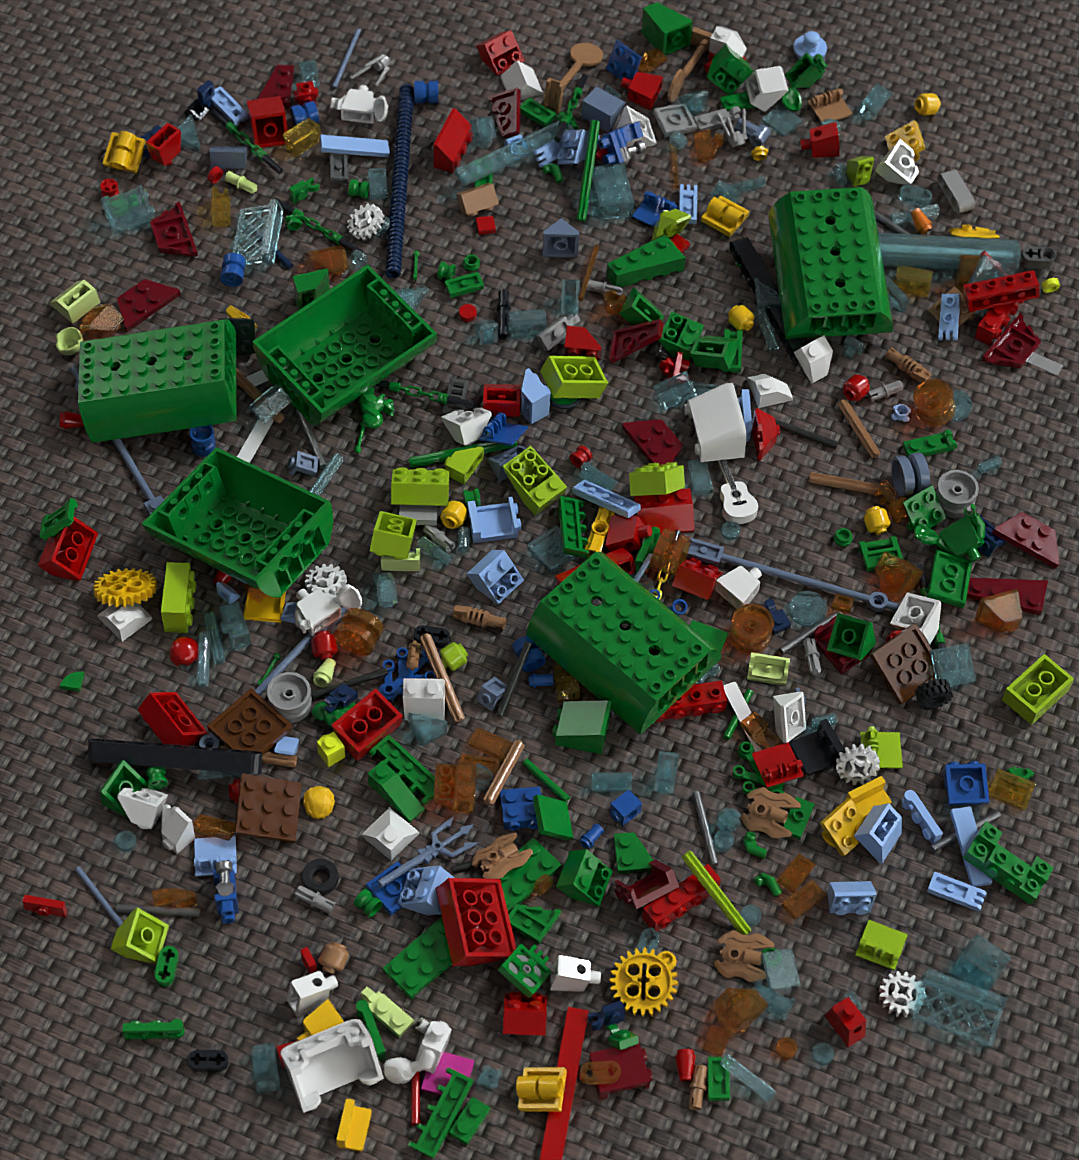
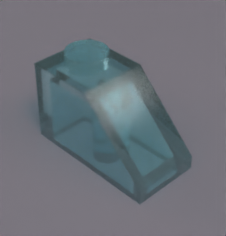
M483 116L469 119L476 140L488 143L492 142V138H497L493 117Z
M392 573L372 575L379 606L391 607L394 606V603H398L396 583Z
M659 751L654 791H658L661 794L674 793L679 754Z

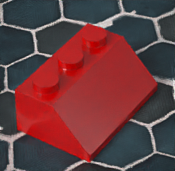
M452 108L434 142V168L453 173L455 168L460 166L461 157L466 154L467 145L472 142L474 137L472 125L455 108Z
M690 488L679 489L665 495L634 496L633 501L641 506V510L635 513L634 516H638L644 525L658 527L660 535L673 534L675 530L681 533L694 532L693 501Z
M74 517V521L69 527H64L56 536L48 538L38 566L52 576L80 581L98 532Z
M375 688L335 721L331 727L345 746V750L358 762L375 745L401 725L403 715Z
M177 692L149 693L137 709L142 715V719L148 723L153 733L163 744L193 746L204 735L209 734Z

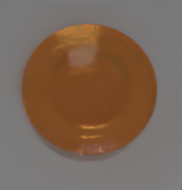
M547 874L541 876L534 884V891L539 895L545 894L552 887L554 880Z
M790 1037L781 1038L776 1045L777 1055L784 1060L794 1058L798 1050L796 1041Z

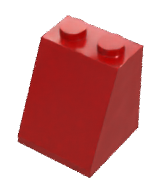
M280 96L246 101L255 145L264 148L290 144L286 112Z

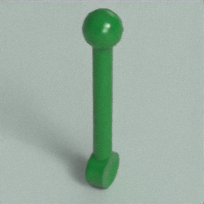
M417 250L413 252L414 281H417L418 256L420 255Z
M363 421L360 424L361 431L357 446L354 447L356 454L361 452L360 446L364 430L367 427Z
M279 653L273 655L274 659L263 678L258 681V686L268 677L276 661L280 660L281 655Z

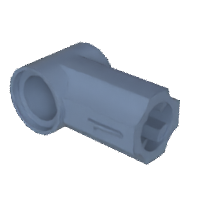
M740 118L737 121L734 132L740 131L742 134V119ZM746 121V135L750 143L755 147L762 146L771 135L770 129L763 124L756 126Z

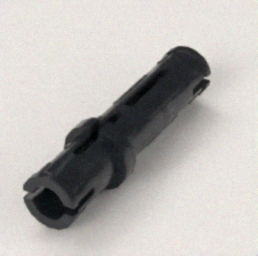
M505 289L498 292V304L496 307L498 311V339L507 340L509 338V311L511 310V305L509 304L510 293Z

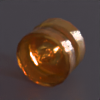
M940 379L926 380L917 386L914 391L913 401L918 419L928 426H940L949 422L956 410L952 387Z
M667 528L664 529L652 554L650 567L658 571L665 567L666 574L675 577L679 565L686 560L691 545V538L680 535L676 539L675 531Z
M745 604L734 612L731 619L729 637L736 649L751 654V652L759 653L764 651L769 646L774 628V619L770 611L758 604Z
M349 608L342 617L341 623L338 624L334 637L346 650L357 655L368 656L372 654L377 643L376 641L383 634L384 626L373 614L363 609Z

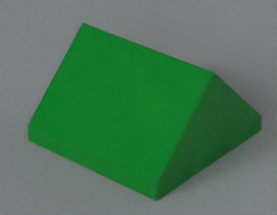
M837 613L827 650L862 660L876 645L872 622Z
M121 760L99 791L103 806L128 817L117 798L118 794L124 788H132L133 792L141 791L142 788H148V784L124 760Z

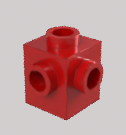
M313 81L296 83V90L294 91L295 101H298L301 107H303L304 103L314 101L316 104V98H319L318 88H314Z

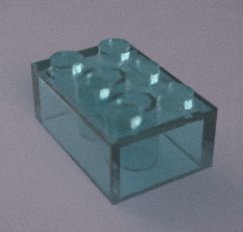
M625 163L594 166L591 189L598 220L632 217L634 200Z

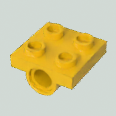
M915 120L885 136L889 151L899 139L912 148L915 155L913 157L914 162L920 158L919 152L926 149L918 123Z
M127 131L112 132L102 164L105 167L137 173L146 140L138 138Z
M720 195L718 198H712L709 202L706 212L701 217V221L731 237L749 216L750 211Z
M851 798L843 801L820 822L824 829L822 832L823 839L831 847H835L841 856H846L860 843L854 835L865 820Z
M524 1067L523 1076H519L516 1082V1092L519 1097L518 1109L520 1111L561 1112L567 1070L564 1067Z

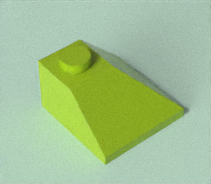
M137 907L116 930L111 950L128 959L157 964L169 925Z

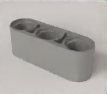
M954 169L938 174V184L957 214L975 208L974 198L957 170Z

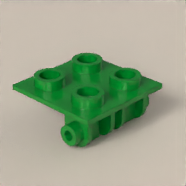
M933 485L902 502L910 519L907 524L909 530H914L921 523L931 528L946 519Z

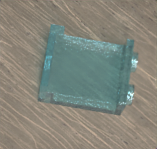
M139 185L137 189L110 198L108 196L101 198V204L113 235L150 223L154 219V215H156L153 205H149L147 200L149 199L147 189H143L142 185Z

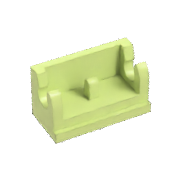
M416 548V553H409L408 559L403 560L394 559L389 555L381 556V571H420V549Z
M751 652L747 680L786 686L790 658Z

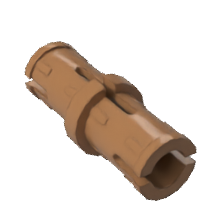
M694 1065L693 1079L689 1086L691 1092L688 1108L697 1111V1108L699 1111L702 1109L703 1094L706 1092L707 1087L705 1086L708 1067L704 1065Z

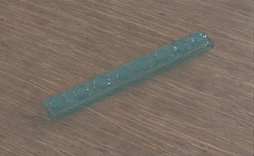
M560 120L456 169L455 175L466 186L533 154V151L554 139L560 126ZM569 124V126L565 129V131H567V130H574V129H573L572 126Z

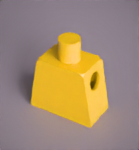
M329 999L302 1021L305 1033L296 1038L297 1042L344 1022Z

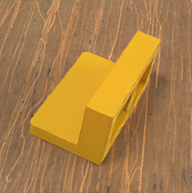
M882 776L848 792L846 799L851 798L864 818L867 817L873 806L891 804L892 802L884 791L886 781Z
M346 1098L336 1139L337 1147L363 1151L372 1114L371 1109L355 1106V1100Z

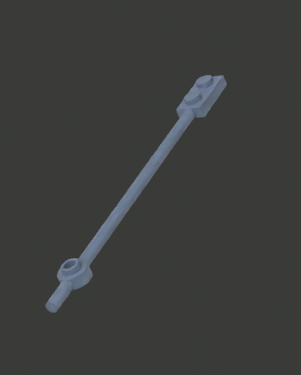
M74 365L70 370L77 380L75 388L78 394L79 369ZM120 439L112 440L148 501L144 503V507L150 515L164 501L162 496L154 497Z
M691 537L687 538L682 553L684 557L695 558L715 566H719L720 561H724L748 569L756 567L762 573L866 602L869 608L875 612H882L886 608L897 611L900 606L898 603L888 601L887 596L882 592L866 595L724 554V547Z
M341 606V616L343 617L349 609ZM342 617L321 631H330ZM308 632L255 689L259 696L268 688L271 680L288 667L314 636H311ZM207 734L200 739L199 746L207 747L212 745V748H219L220 743L216 736Z

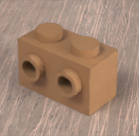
M491 183L456 194L461 213L468 215V217L477 215L478 211L483 209L484 211L492 210L494 205L499 204L494 186Z

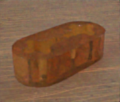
M615 1061L587 1062L580 1068V1079L585 1084L614 1083L620 1078L621 1068ZM608 1068H612L613 1071H616L614 1072V1076H610V1074L608 1073ZM587 1069H591L592 1077H588L585 1074Z

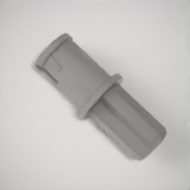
M591 279L588 280L586 289L601 293L603 296L608 294L616 297H621L623 291L621 287Z
M900 380L887 385L882 384L881 387L868 392L867 396H871L868 399L870 402H873L883 397L888 398L889 395L902 391L903 384Z
M433 525L424 526L423 532L432 539L434 544H438L447 553L451 552L449 547L452 550L455 548V543L448 539L443 531H439Z
M806 638L803 641L806 653L805 660L808 662L810 673L816 675L821 673L820 654L817 652L815 639L811 638L810 642V638Z
M299 886L295 891V896L311 904L310 907L315 906L328 914H331L336 902L321 896L319 892L315 893L303 886Z

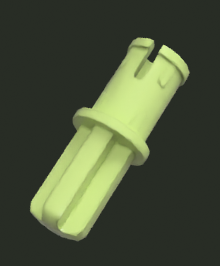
M231 171L226 173L225 181L235 185L237 189H243L251 194L257 191V185L247 180L246 177L238 176Z

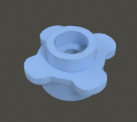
M905 404L895 405L893 407L894 413L891 416L892 419L908 422L910 419L908 415L911 413V409Z

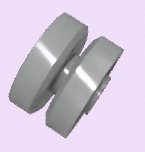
M950 470L944 473L939 478L935 492L945 516L963 518L965 516L963 513L964 507L968 511H972L970 506L971 504L975 505L979 486L976 479L965 471Z
M285 672L271 680L267 689L268 704L290 723L299 722L307 717L311 711L312 697L311 688L306 678L298 673Z

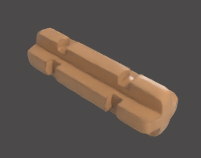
M417 641L409 644L406 666L411 671L418 668L421 644L417 643Z

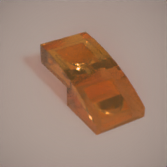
M659 48L646 51L637 71L649 73L664 64L668 58Z
M755 711L741 721L740 724L762 750L782 744L779 736L768 728L769 722Z
M166 888L151 891L155 906L176 902V907L182 908L197 905L195 892L190 890Z

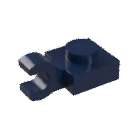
M207 80L198 88L197 94L198 102L203 105L205 104L210 109L213 106L211 98L215 93L214 84Z
M772 598L764 601L766 605L763 608L768 614L764 620L773 635L789 629L791 623L783 609L777 611Z
M343 683L333 690L330 696L324 699V702L328 704L324 709L332 713L338 706L345 708L358 698V692Z
M622 1001L603 1006L600 1012L588 1014V1022L596 1021L591 1023L593 1031L599 1030L603 1023L606 1027L625 1020Z

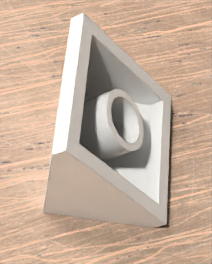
M516 61L501 75L505 90L516 87L521 90L520 100L543 95L534 70L519 61Z
M794 692L773 696L776 734L783 743H787L806 729L803 692Z

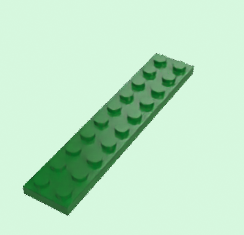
M534 838L518 850L519 852L527 849L533 850L526 863L511 869L503 878H499L508 914L516 904H521L562 868V864ZM442 917L383 967V972L411 1000L452 964Z

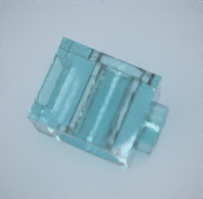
M316 60L299 62L301 82L313 81L314 87H319Z

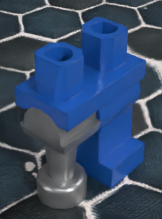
M639 121L629 123L603 134V137L597 141L599 148H606L608 154L603 155L604 164H619L629 160L630 155L634 153L640 155L646 152V146L642 140L635 141L631 147H628L626 143L644 136Z
M220 861L216 863V870H213L214 883L217 885V894L215 895L218 915H222L223 924L234 923L235 913H239L234 868H232V862Z

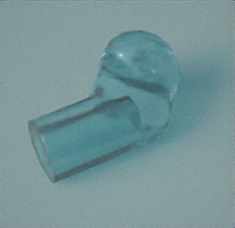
M716 663L695 684L704 683L706 678L717 675L720 672V666Z

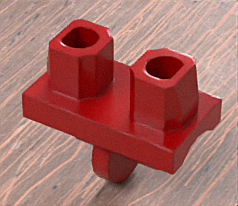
M680 351L677 352L675 358H666V360L661 361L659 364V369L663 371V374L668 375L666 386L670 388L673 384L683 386L687 380V375L680 373V371L686 372L690 361L682 358L683 353Z

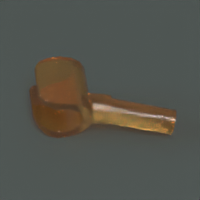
M716 133L712 139L715 146L710 154L711 156H714L719 146H722L724 143V136Z

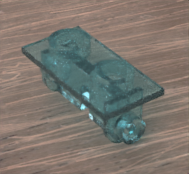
M584 462L581 466L583 470L577 475L582 480H587L609 491H612L618 484L614 477H610L598 470L590 462Z
M591 772L592 791H627L628 789L632 791L631 773Z

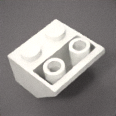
M781 66L757 69L745 80L750 103L764 112L788 92Z

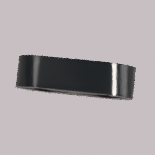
M420 625L414 630V641L421 645V633L430 634L435 646L438 648H444L450 643V633L447 629ZM443 635V640H439L440 636Z
M194 1050L190 1052L187 1058L188 1066L194 1072H223L229 1065L227 1054L221 1050ZM196 1057H200L199 1065L194 1063ZM218 1057L222 1058L220 1065H216L215 1062Z

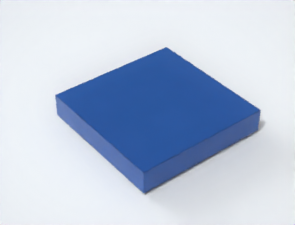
M398 861L365 884V887L372 893L373 897H378L383 902L382 907L390 916L402 909V905L398 901L408 872L382 888L378 885L377 881L402 866Z

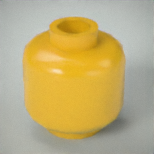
M934 93L920 94L914 103L915 110L922 116L936 114L941 105L938 96Z
M735 305L729 311L728 322L736 330L748 331L753 327L754 314L744 305Z
M449 501L448 506L443 508L440 518L444 526L456 529L463 525L468 516V511L462 502Z
M880 506L866 510L863 520L867 531L876 533V535L886 533V529L891 524L887 511L884 508H880Z

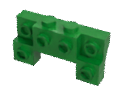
M985 821L962 858L1031 905L1037 899L1054 867L1038 856L1028 865L997 844L1003 832Z

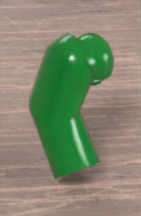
M548 163L542 167L544 174H552L556 183L564 181L558 165Z
M759 873L758 876L754 877L756 886H767L773 897L782 893L773 876Z

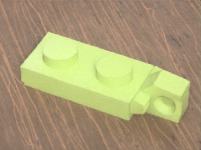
M368 987L361 992V997L368 1002L372 1015L399 1038L414 1024V1020L381 992L378 991L375 994Z

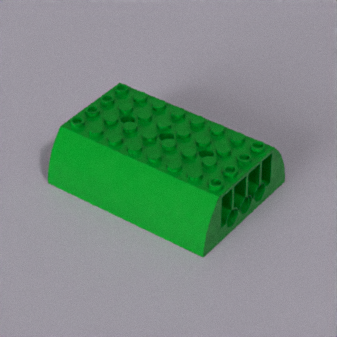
M862 187L791 191L776 201L769 211L768 219L785 338L799 339L822 337L823 335L830 337L893 332L890 303L871 195ZM836 250L839 252V255L833 256L830 251ZM842 282L844 287H837L835 283Z
M366 265L252 341L266 378L311 425L316 426L432 347L437 341V333L369 265ZM372 339L380 340L378 343L370 342ZM344 358L351 359L349 363H344L342 360ZM317 377L323 379L321 382L313 381Z
M228 319L81 341L78 405L91 443L237 421L236 330L233 324ZM193 355L191 359L185 360L187 356ZM151 361H157L154 365L149 366ZM120 366L117 371H112L113 368Z
M216 447L141 524L152 537L271 597L280 598L329 545L333 527V511L329 500ZM249 538H250L249 541H247V542H242L244 539H249Z
M602 552L593 553L539 602L526 632V636L599 700L612 701L611 710L640 735L721 660V652ZM598 599L602 604L594 606L591 601ZM622 624H628L631 628L627 631H624L620 628V626ZM657 649L660 653L654 656L649 653V650Z

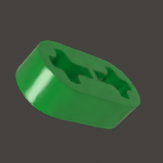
M165 946L160 950L155 969L156 982L163 987L171 985L175 979L179 955L177 949L173 946ZM172 953L173 957H170L169 963H167L165 956ZM165 969H167L168 976H166L165 980H162L160 975H163Z

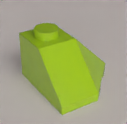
M677 209L663 211L655 224L651 241L665 234L669 239L676 234L680 235L692 218L691 215Z

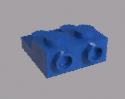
M970 761L967 764L949 762L944 766L943 778L944 788L947 790L948 806L983 805L989 803L985 763L979 764L978 761Z
M540 787L501 790L500 799L504 829L515 831L520 828H538L533 797L537 794L541 795Z

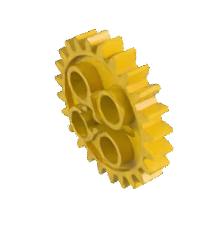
M125 568L124 571L117 569V572L110 571L109 575L103 574V577H98V581H95V585H93L94 596L97 598V601H101L102 604L108 603V606L115 604V607L119 605L126 607L127 604L134 606V603L141 604V601H148V598H152L157 590L156 577H153V574H149V571L143 572L142 569L135 571V568L131 570Z
M644 947L643 953H639V950L635 948L634 955L627 951V959L620 956L622 964L615 962V967L618 970H611V974L616 977L610 979V983L616 984L610 988L611 992H617L613 996L614 1000L621 999L620 1001H622L623 1005L626 1004L625 1011L628 1012L632 1008L634 1016L638 1011H641L642 1017H644L645 1011H648L650 1016H653L654 1009L661 1013V1005L668 1008L666 1000L673 1002V997L670 994H677V990L672 987L678 985V981L672 980L677 977V972H671L674 969V964L667 965L669 958L662 960L663 953L660 952L656 956L655 949L647 953V949ZM643 964L647 965L645 1000L641 999ZM631 967H637L640 971L637 975L633 976L628 973V970ZM652 968H658L661 973L658 976H652L649 971ZM630 988H636L639 993L636 996H630L627 991ZM655 988L660 991V994L657 997H651L648 992Z

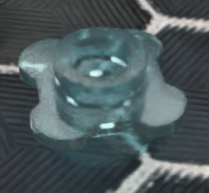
M489 1065L483 1066V1072L478 1077V1083L485 1087L496 1089L499 1078L502 1077V1071L500 1069L495 1070Z

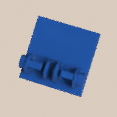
M616 40L605 69L620 80L624 77L632 80L636 72H638L637 69L642 57Z
M646 191L643 196L645 199L632 217L655 228V224L660 217L659 215L663 211L678 210L679 207L675 202H671L665 197L661 199L660 195L657 197L651 191Z
M497 413L496 417L483 428V434L479 440L512 446L528 429V426L507 423L506 414Z

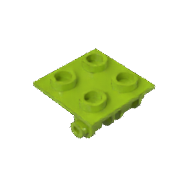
M873 726L868 727L866 732H860L861 744H863L864 748L870 746L872 751H876L880 760V768H903L900 732H878Z
M868 920L855 956L895 971L908 934Z

